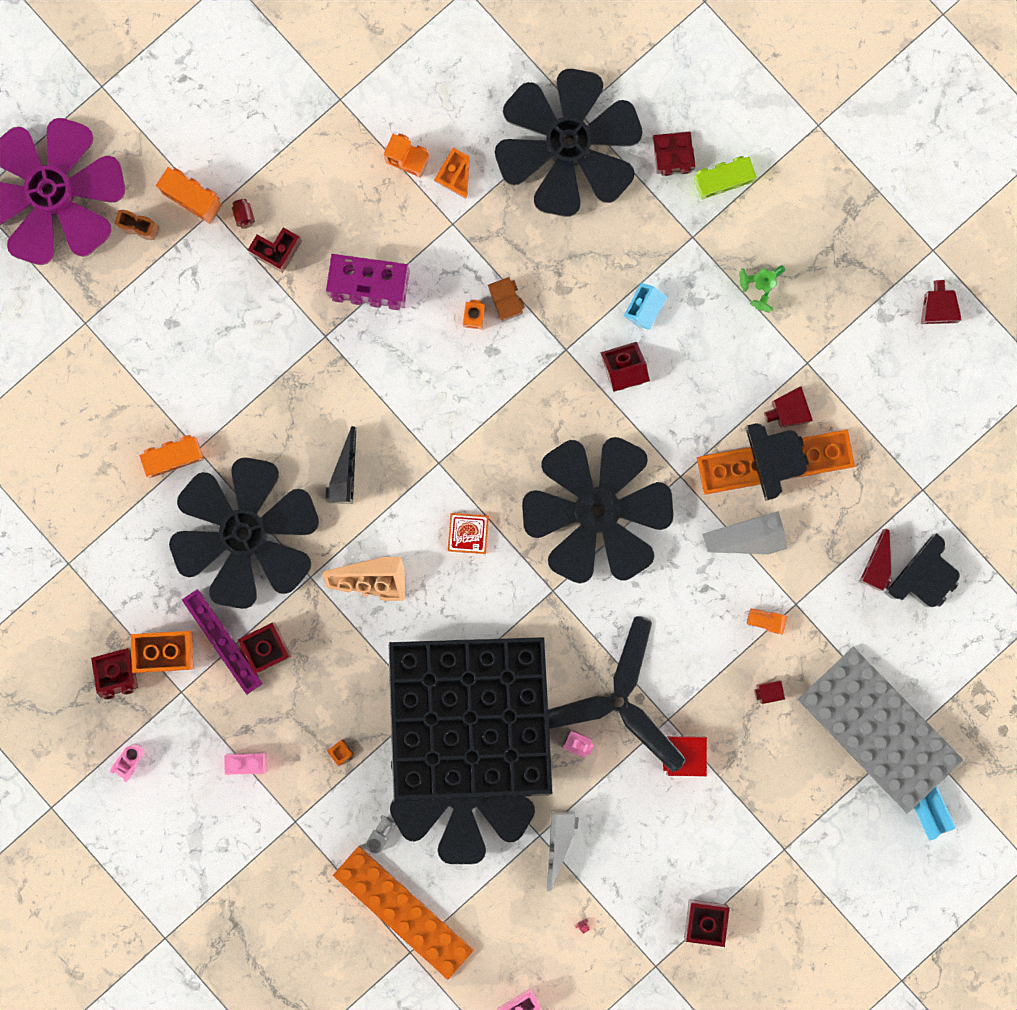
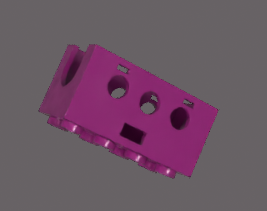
M331 254L326 293L334 302L343 303V300H348L354 305H362L363 302L370 303L371 307L381 308V305L389 306L391 310H400V308H405L410 274L409 266L404 263ZM349 271H354L353 274L347 275ZM369 273H372V274H373V275H372L371 277H369V278H366V277H365V276H366L367 274H369ZM392 276L390 280H384L385 277Z

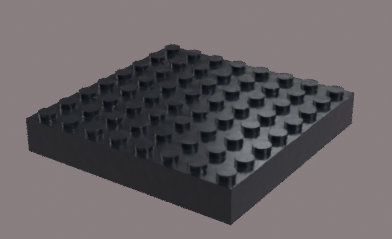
M544 637L389 642L393 802L550 796L553 794Z

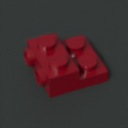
M691 131L653 135L657 174L662 176L672 175L673 172L689 174L695 169Z
M129 648L91 658L96 693L105 700L113 699L115 694L118 693L128 695L138 688L136 673H132V658Z

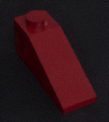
M882 529L859 582L878 591L888 589L892 581L890 578V530Z

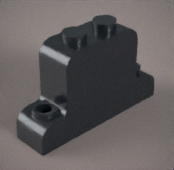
M759 423L747 425L745 429L765 501L775 499L782 493L780 481L803 475L807 470V466H809L807 455H803L802 447H804L803 439L793 430L767 435L765 426Z
M937 533L932 534L884 593L891 599H900L901 601L910 594L925 607L942 606L947 599L945 597L949 591L953 592L959 585L957 581L960 578L958 570L941 557V554L946 549L944 539Z

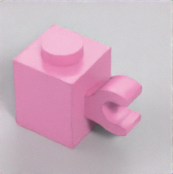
M570 730L563 749L585 758L586 754H591L594 744H591L592 739Z

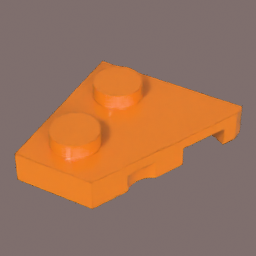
M453 147L434 181L466 199L468 196L470 156Z

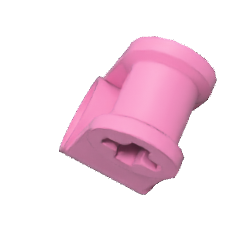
M138 744L126 747L112 766L110 772L112 774L116 773L124 778L123 781L127 782L143 758V748ZM130 749L136 750V758L130 756Z

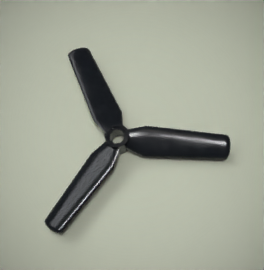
M636 616L633 619L613 677L614 693L610 697L594 696L548 709L549 729L601 719L615 711L620 714L625 727L672 772H676L684 765L685 757L644 710L629 703L628 697L637 686L652 622L649 619ZM618 697L624 699V704L621 707L614 706V700Z

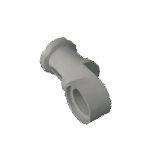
M383 815L380 817L381 821L376 830L372 831L366 843L367 850L373 854L381 852L388 840L389 832L393 826H396L393 820ZM377 839L380 841L381 846L378 850L370 848L369 843L371 840Z

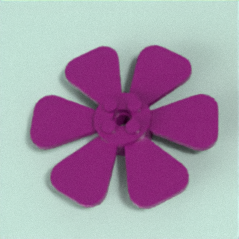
M64 118L53 119L47 126L48 166H42L32 136L25 128L13 127L0 137V168L25 180L24 186L0 182V225L32 205L34 207L32 212L8 239L7 249L15 258L36 265L48 264L54 257L53 215H58L69 248L77 256L84 257L92 254L111 236L112 228L109 221L103 216L74 203V196L115 203L120 201L125 194L122 167L120 162L112 156H103L70 178L66 176L91 147L94 137L92 131L87 126ZM49 186H52V192L49 194H45L47 188Z

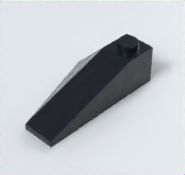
M355 426L350 428L329 487H326L325 497L329 499V503L353 504L357 433Z

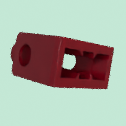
M945 280L933 281L934 291H928L924 295L921 324H953L960 322L961 314L955 290H946Z
M802 386L773 400V409L764 412L767 423L777 420L780 427L808 424L813 421Z

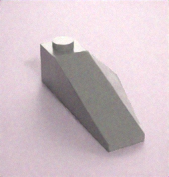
M779 511L702 534L707 552L771 554L787 549L785 532Z

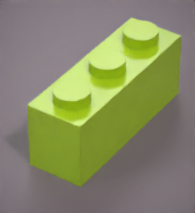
M744 156L734 158L731 163L721 162L716 164L713 169L703 168L697 171V174L694 176V182L700 199L703 200L753 183L757 176L750 157L744 158Z

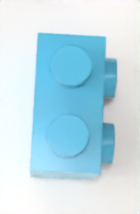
M641 283L624 317L636 326L650 330L667 296L656 287Z

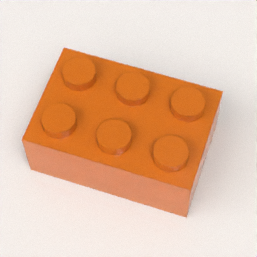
M167 167L155 185L164 196L208 224L212 222L222 207V204L219 202L220 198L216 196L217 194L209 188L204 190L198 181L193 178L189 180L176 167L174 169Z
M193 631L131 634L132 673L193 670Z

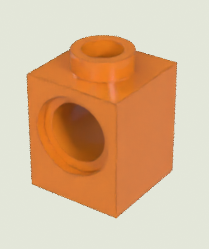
M470 300V302H466L463 327L482 330L485 304H481L482 301ZM471 310H478L480 314L477 318H471L469 312Z

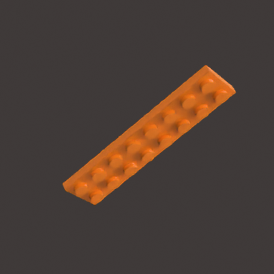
M848 429L803 437L804 447H802L803 455H807L809 466H807V470L803 475L795 478L855 467ZM750 447L697 457L703 495L761 485Z
M360 846L354 850L333 874L342 885L447 980L474 951L471 946Z

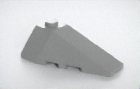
M551 811L547 891L552 890L573 838L574 829H578L579 817H575V812Z

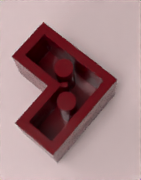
M283 227L274 243L256 234L247 251L253 257L283 273L302 240L300 236Z

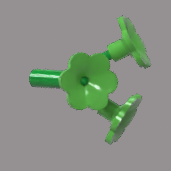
M780 265L774 271H768V269L763 268L755 276H747L744 268L739 271L740 285L743 292H747L748 284L755 281V287L765 292L761 296L760 301L753 300L750 302V305L768 313L773 311V307L767 304L768 294L772 288L777 286L776 278L785 272L784 266Z

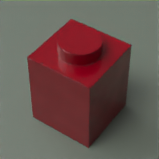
M781 680L756 684L757 689H754L755 698L761 704L785 700Z

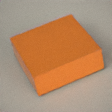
M343 739L327 750L338 766L354 755Z

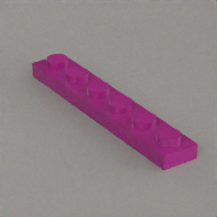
M196 589L183 598L182 602L245 694L248 695L261 686L263 682L257 674L253 673L247 659L200 590Z

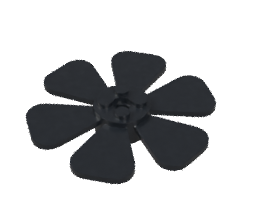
M577 69L562 70L557 77L562 118H556L542 89L532 82L523 83L503 106V116L507 122L547 136L546 140L504 139L496 145L494 151L502 178L506 183L513 186L520 185L552 159L555 163L535 192L534 205L540 212L562 217H571L580 209V196L574 170L575 165H580L595 196L603 203L616 201L634 179L635 172L630 163L591 150V145L634 146L639 143L643 134L635 107L626 100L616 101L590 124L586 125L584 120L603 91V81L598 74ZM572 138L574 142L571 145H567L564 143V139Z
M612 437L606 440L601 453L599 487H593L586 451L579 441L568 440L543 457L541 462L543 473L578 497L575 503L542 491L533 490L528 492L523 498V526L525 532L532 538L544 537L575 521L580 525L549 554L548 566L553 572L575 583L580 584L589 581L594 572L596 535L600 533L603 535L611 574L620 581L629 580L653 563V548L617 523L619 518L655 530H663L668 528L673 522L672 493L668 485L664 483H652L621 499L616 497V494L646 467L648 458L642 448L619 437ZM596 505L601 506L603 509V513L600 516H596L592 512V508Z
M240 458L233 463L231 468L239 510L233 511L213 475L206 472L198 473L177 498L178 508L186 515L219 525V532L179 531L170 538L169 547L178 572L189 578L199 575L224 551L228 550L231 552L212 582L209 595L211 600L218 605L247 609L252 607L257 599L250 555L255 554L276 592L281 594L291 593L309 573L312 564L311 559L302 551L267 540L268 534L310 535L317 530L319 518L311 496L303 489H293L260 517L257 513L278 481V468L269 461ZM245 527L248 530V535L245 538H241L239 530Z
M526 797L393 802L392 800L390 804L391 816L400 833L406 840L413 842L421 840L449 806L453 808L437 849L438 856L447 864H477L485 857L486 847L472 812L474 808L477 807L498 836L506 842L519 840L535 814L533 802Z

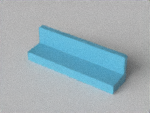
M936 786L914 807L929 841L936 839L942 833L955 829L954 822Z

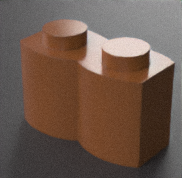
M119 210L114 222L123 232L137 234L145 240H155L159 229L150 218L136 216L128 210Z
M510 277L488 285L501 322L523 314L522 309L525 306L522 298H517L515 291H518L515 280L511 281Z

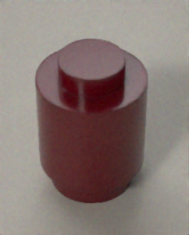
M247 199L234 201L232 203V211L236 225L242 229L251 227L255 219L250 203L247 202Z

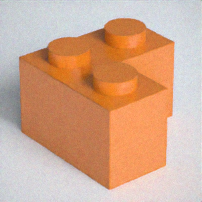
M393 133L384 152L386 163L421 178L430 158L427 149L418 145L417 147L412 146L411 141L408 140L409 137L404 134L398 133L396 135Z

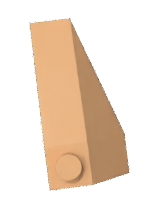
M381 557L326 570L322 573L326 587L348 593L357 591L361 592L362 596L375 595L384 601L405 600V570L401 557Z

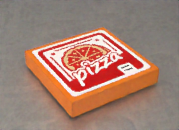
M451 513L448 551L486 554L489 516Z

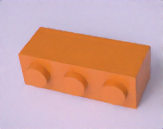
M191 435L181 437L180 441L173 443V441L163 443L162 447L158 449L154 447L145 449L144 453L139 455L148 478L204 460L197 438L191 437Z

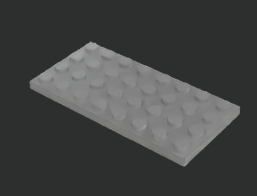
M854 646L797 699L906 814L963 761L959 754Z

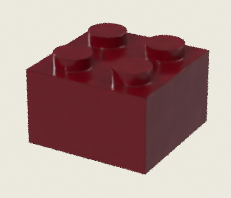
M275 622L237 639L254 674H258L292 657Z
M689 899L684 933L685 941L725 947L730 907L727 904Z

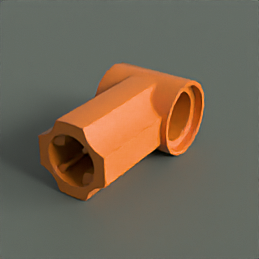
M750 608L747 624L783 635L788 616Z

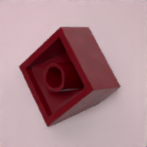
M637 342L600 352L613 392L650 381L647 364Z

